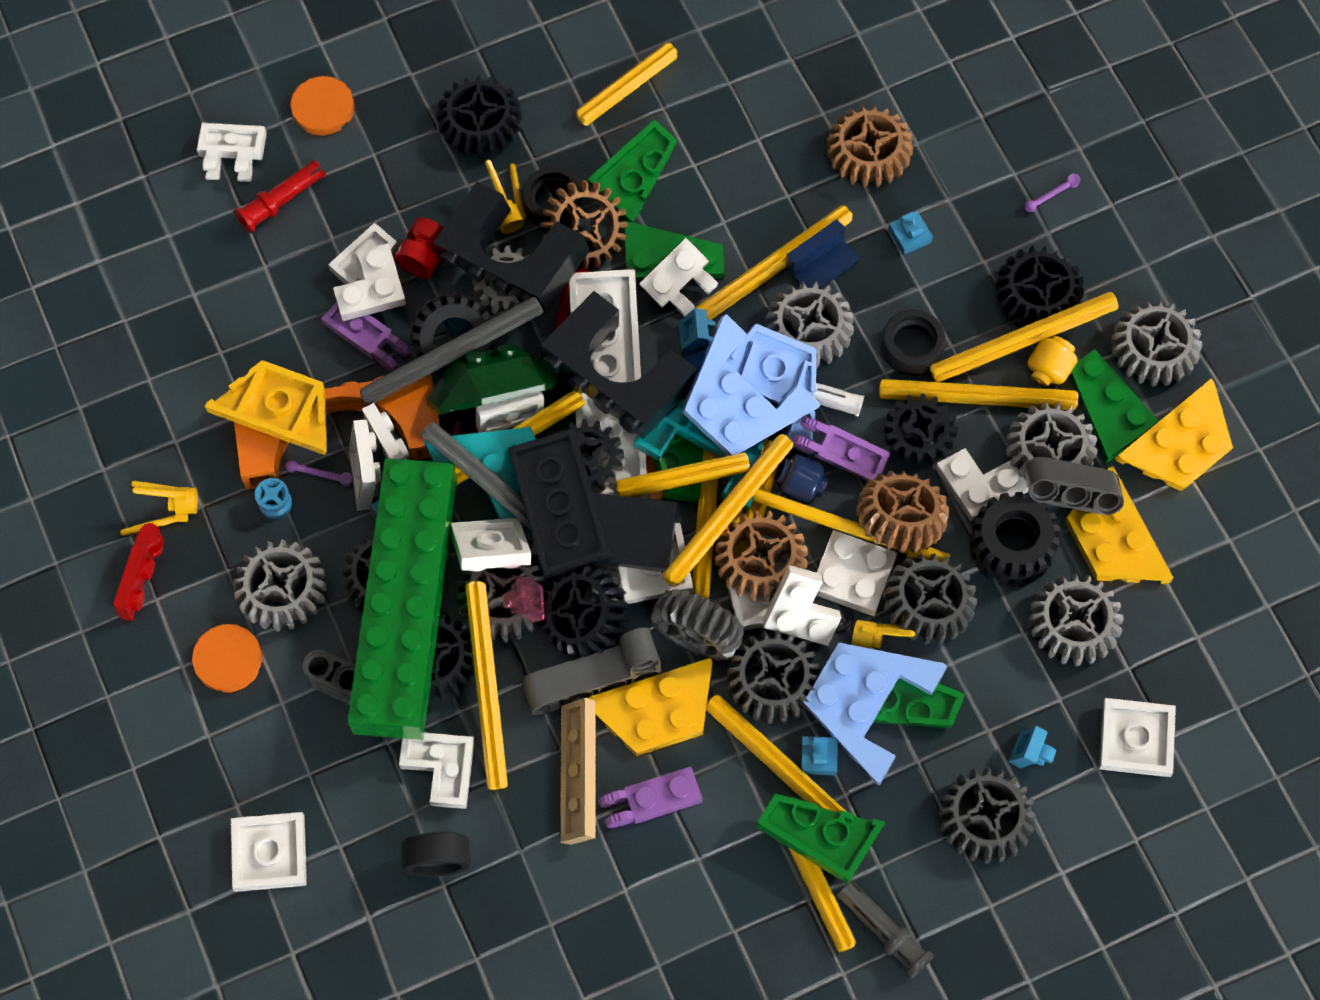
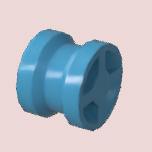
M269 478L260 482L256 487L254 493L255 500L264 516L270 519H280L289 513L292 507V498L283 481Z

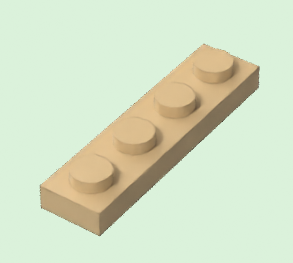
M587 698L561 706L560 842L569 845L595 838V701Z

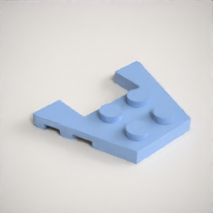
M726 314L720 318L716 326L717 330L713 340L709 343L700 371L696 374L681 412L725 454L730 456L743 452L816 410L821 404L800 384L795 385L776 408L726 361L748 336Z
M755 324L746 333L748 336L726 360L769 402L779 405L792 388L798 384L814 397V392L816 391L817 349ZM815 411L803 417L815 419ZM802 418L788 425L785 435L792 442L795 436H803L813 441V432L800 425ZM793 445V447H792V448H794V449H796V450H799V451H801V452H804V453H806V454H809V455H810V454H813V453L806 452V451L802 450L801 448L796 447L795 445Z
M838 643L813 685L815 690H810L806 697L809 703L805 701L804 703L832 737L836 738L849 752L853 760L857 764L859 763L870 775L869 777L874 783L880 786L896 756L865 739V735L899 678L932 695L946 671L947 665L940 662Z

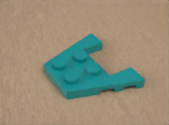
M686 399L665 416L644 439L638 436L633 444L634 448L660 461L675 435L678 434L718 458L728 456L681 412ZM764 439L741 452L747 454L750 468L761 456ZM747 472L733 475L721 497L725 499ZM753 496L742 508L743 510L748 512L752 504Z
M531 427L451 436L521 496L508 448L536 440ZM423 441L433 462L451 463L449 459L429 442ZM488 494L498 516L497 519L516 518Z

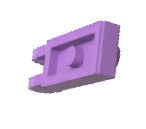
M337 301L321 318L324 326L369 358H374L381 366L391 372L396 370L398 365L391 356L381 350L386 344L404 357L411 353L406 343L396 337L391 329L370 314L342 321Z
M809 417L802 418L801 426L816 434L823 435L820 444L806 437L795 436L793 445L806 452L815 454L814 457L867 482L869 479L874 480L878 473L882 474L890 455L888 451L833 425L828 426Z
M690 766L624 787V790H617L598 798V802L601 808H609L628 801L631 811L612 814L605 819L606 827L611 829L635 822V824L700 804L702 796Z

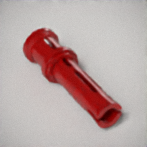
M314 159L311 160L309 164L269 192H258L255 195L256 199L243 208L237 207L234 209V214L242 227L248 233H252L255 231V226L266 218L277 216L279 207L326 176L323 169L310 174L320 167V164Z

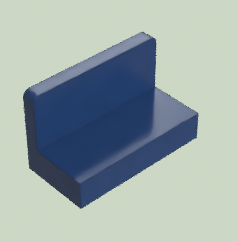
M836 219L789 252L786 256L785 270L799 285L803 281L807 288H812V285L817 281L821 290L859 262V256L844 241L845 227Z

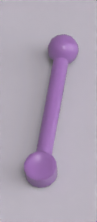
M1070 174L1067 181L1035 200H1027L1024 204L1025 210L1027 212H1034L1038 205L1069 187H1078L1080 177L1077 174Z
M288 460L285 463V469L290 473L299 471L340 481L344 487H349L353 483V477L348 472L339 475L299 465L294 460Z

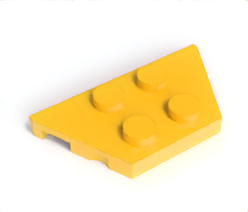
M261 360L249 370L246 376L238 378L229 385L230 390L215 401L210 399L205 405L208 413L325 455L327 452L325 387L323 382Z
M1210 379L1115 457V460L1120 464L1128 463L1143 470L1142 474L1153 479H1161L1166 485L1179 491L1185 489L1233 449L1214 381Z
M1114 466L1109 467V468L1107 469V470H1111V471H1113V472H1115V473L1117 474V472H1116ZM1120 478L1119 481L1124 498V506L1120 511L1111 515H1101L1073 509L1067 516L1065 524L1095 580L1113 581L1120 579L1125 582L1139 583L1140 580L1160 581V584L1172 582L1174 577Z
M708 658L587 697V699L595 701V715L637 757L703 735L712 673V660Z

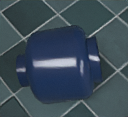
M796 454L790 459L785 458L782 461L775 478V483L779 484V491L782 495L807 504L815 496L820 498L823 495L828 479L823 477L824 468L821 463Z

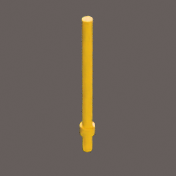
M758 489L753 496L752 501L875 543V536L867 537L865 528L859 527L858 522ZM883 542L880 543V545H883V546H886V547H887V544H885V543H883ZM892 547V549L900 551L899 548ZM920 547L916 554L909 548L903 552L906 553V557L913 560L920 553H922L926 560H929L930 555L935 553L937 561L940 562L944 558L950 557L949 553L931 547L928 550Z

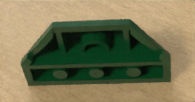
M505 344L497 347L496 351L487 353L474 351L466 354L465 358L453 361L427 397V405L439 415L451 411L464 410L563 386V379L549 372L544 365L516 345Z

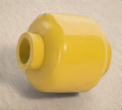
M1055 335L1052 338L1041 340L1027 361L1028 367L1033 372L1031 378L1045 387H1048L1050 383L1056 385L1063 384L1077 363V357L1074 353L1075 347L1065 339Z

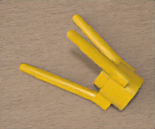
M486 160L485 164L495 190L504 195L511 209L498 230L500 229L503 234L518 231L524 226V220L527 216L522 205L516 166L513 163L509 165L515 204H513L512 200H507L492 162Z
M139 481L131 482V486L134 487L132 489L134 494L168 497V510L175 511L176 515L149 522L156 524L157 527L175 522H188L189 514H197V488L174 487ZM148 522L122 529L120 534L125 536L140 532L139 529L142 528L141 526L148 524Z
M857 620L853 631L852 645L869 649H880L884 635L914 637L915 632L913 630L899 629L900 625L880 624Z

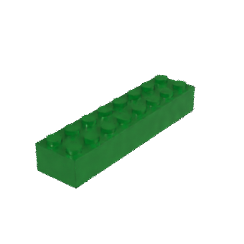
M385 458L348 715V724L354 735L415 740L424 739L457 484L454 463Z

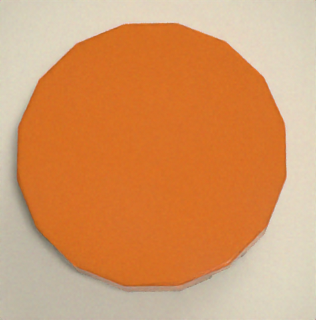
M326 76L310 78L300 84L293 93L290 104L294 121L304 128V131L320 136L340 131L342 129L341 126L345 125L346 122L349 123L352 119L355 108L352 93L346 84L334 77Z
M222 624L209 629L199 638L193 649L192 664L197 677L206 687L224 693H232L244 689L256 679L261 667L263 654L257 638L248 629L236 624Z

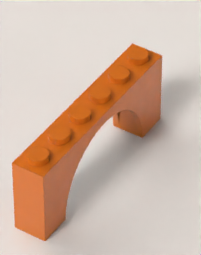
M431 373L374 403L379 413L385 411L388 414L394 428L407 444L411 459L415 461L431 459L423 442L425 439L421 436L423 429L430 422H434L441 427L439 414L427 405V397L434 389ZM377 377L369 382H345L339 387L326 388V414L346 410L363 412L362 409L367 407L360 395V389L381 377ZM234 422L240 475L246 490L255 489L265 479H279L282 457L290 442Z

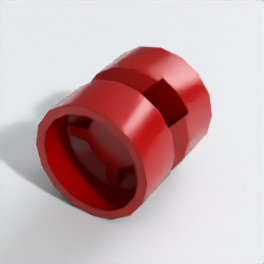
M416 218L407 233V240H403L394 255V260L398 266L415 277L429 279L439 264V253L433 242L444 227L428 218Z

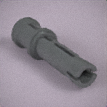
M854 880L849 882L839 892L837 897L885 944V952L889 956L894 955L907 968V975L911 979L919 974L933 959L934 955L930 951L925 952L911 938L912 933L908 929H900L862 891Z

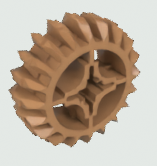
M861 105L858 113L850 108L847 112V117L840 115L837 119V124H833L830 128V135L827 138V156L829 160H832L833 170L840 169L839 175L841 179L850 176L852 185L859 180L862 181L864 188L868 186L869 182H874L878 188L881 185V180L890 184L893 181V176L900 177L903 174V168L909 166L910 156L913 153L912 135L908 132L907 122L900 123L899 114L889 116L888 107L883 112H879L876 105L869 111H866L864 106ZM888 156L887 158L879 161L881 157Z
M580 181L579 191L573 182L568 183V195L565 190L558 188L556 193L560 201L552 197L547 199L548 204L554 207L553 211L549 209L542 210L541 214L550 217V222H540V228L551 229L556 221H560L564 208L567 209L566 213L570 218L569 228L575 231L578 230L577 224H580L578 223L579 217L581 219L592 218L590 220L591 225L588 226L590 227L588 232L578 231L595 248L589 251L580 266L587 269L590 259L594 267H599L601 264L600 255L605 261H610L612 257L608 249L614 252L621 250L620 246L614 243L615 239L626 240V235L618 233L619 228L628 227V222L618 221V217L625 215L626 210L618 209L615 211L614 207L621 200L619 197H615L608 201L607 199L611 195V189L605 188L599 194L600 183L594 182L590 191L588 190L587 181ZM581 197L589 198L597 202L600 207L586 213L580 206L577 207L573 200ZM607 215L608 231L602 242V237L598 232V225L605 218L604 216Z
M890 470L886 476L878 473L874 480L869 479L859 494L856 516L859 517V527L865 528L866 536H875L876 545L883 542L887 544L888 551L892 547H896L903 553L909 548L916 554L920 547L928 550L932 543L937 544L948 524L949 507L946 505V496L940 495L939 487H931L929 479L922 481L918 479L917 473L912 477L906 475L904 470L899 475Z
M755 510L753 512V519H749L742 513L740 515V524L732 521L728 525L729 531H723L720 535L722 542H717L715 546V551L719 554L715 557V565L721 567L718 570L719 577L728 578L726 580V587L731 589L738 585L737 595L739 597L748 591L750 592V600L752 602L756 600L757 594H763L764 601L768 602L770 600V593H776L788 565L806 569L808 560L804 557L808 555V547L802 545L804 543L803 533L795 534L797 529L795 523L785 526L786 517L784 515L780 516L777 521L773 520L771 510L767 512L766 518H760V513ZM761 535L769 536L774 539H765ZM747 539L748 549L741 553V557L734 559L733 553L742 541ZM756 550L758 553H763V556L767 554V562L765 559H760V555L758 558L756 557ZM788 552L789 562L780 572L776 573L775 562ZM756 572L762 577L753 576L748 573Z

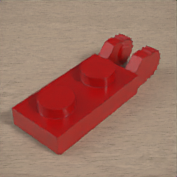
M149 522L139 529L140 533H138L135 544H133L113 603L119 617L123 620L133 621L135 612L141 610L145 597L143 591L145 582L152 578L155 569L153 558L161 555L163 551L162 546L165 541L160 534V529L156 524Z

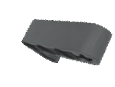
M638 628L623 634L620 637V646L604 650V653L601 654L594 653L587 657H581L530 673L521 679V684L530 713L532 715H541L559 710L562 705L661 674V661L649 628Z

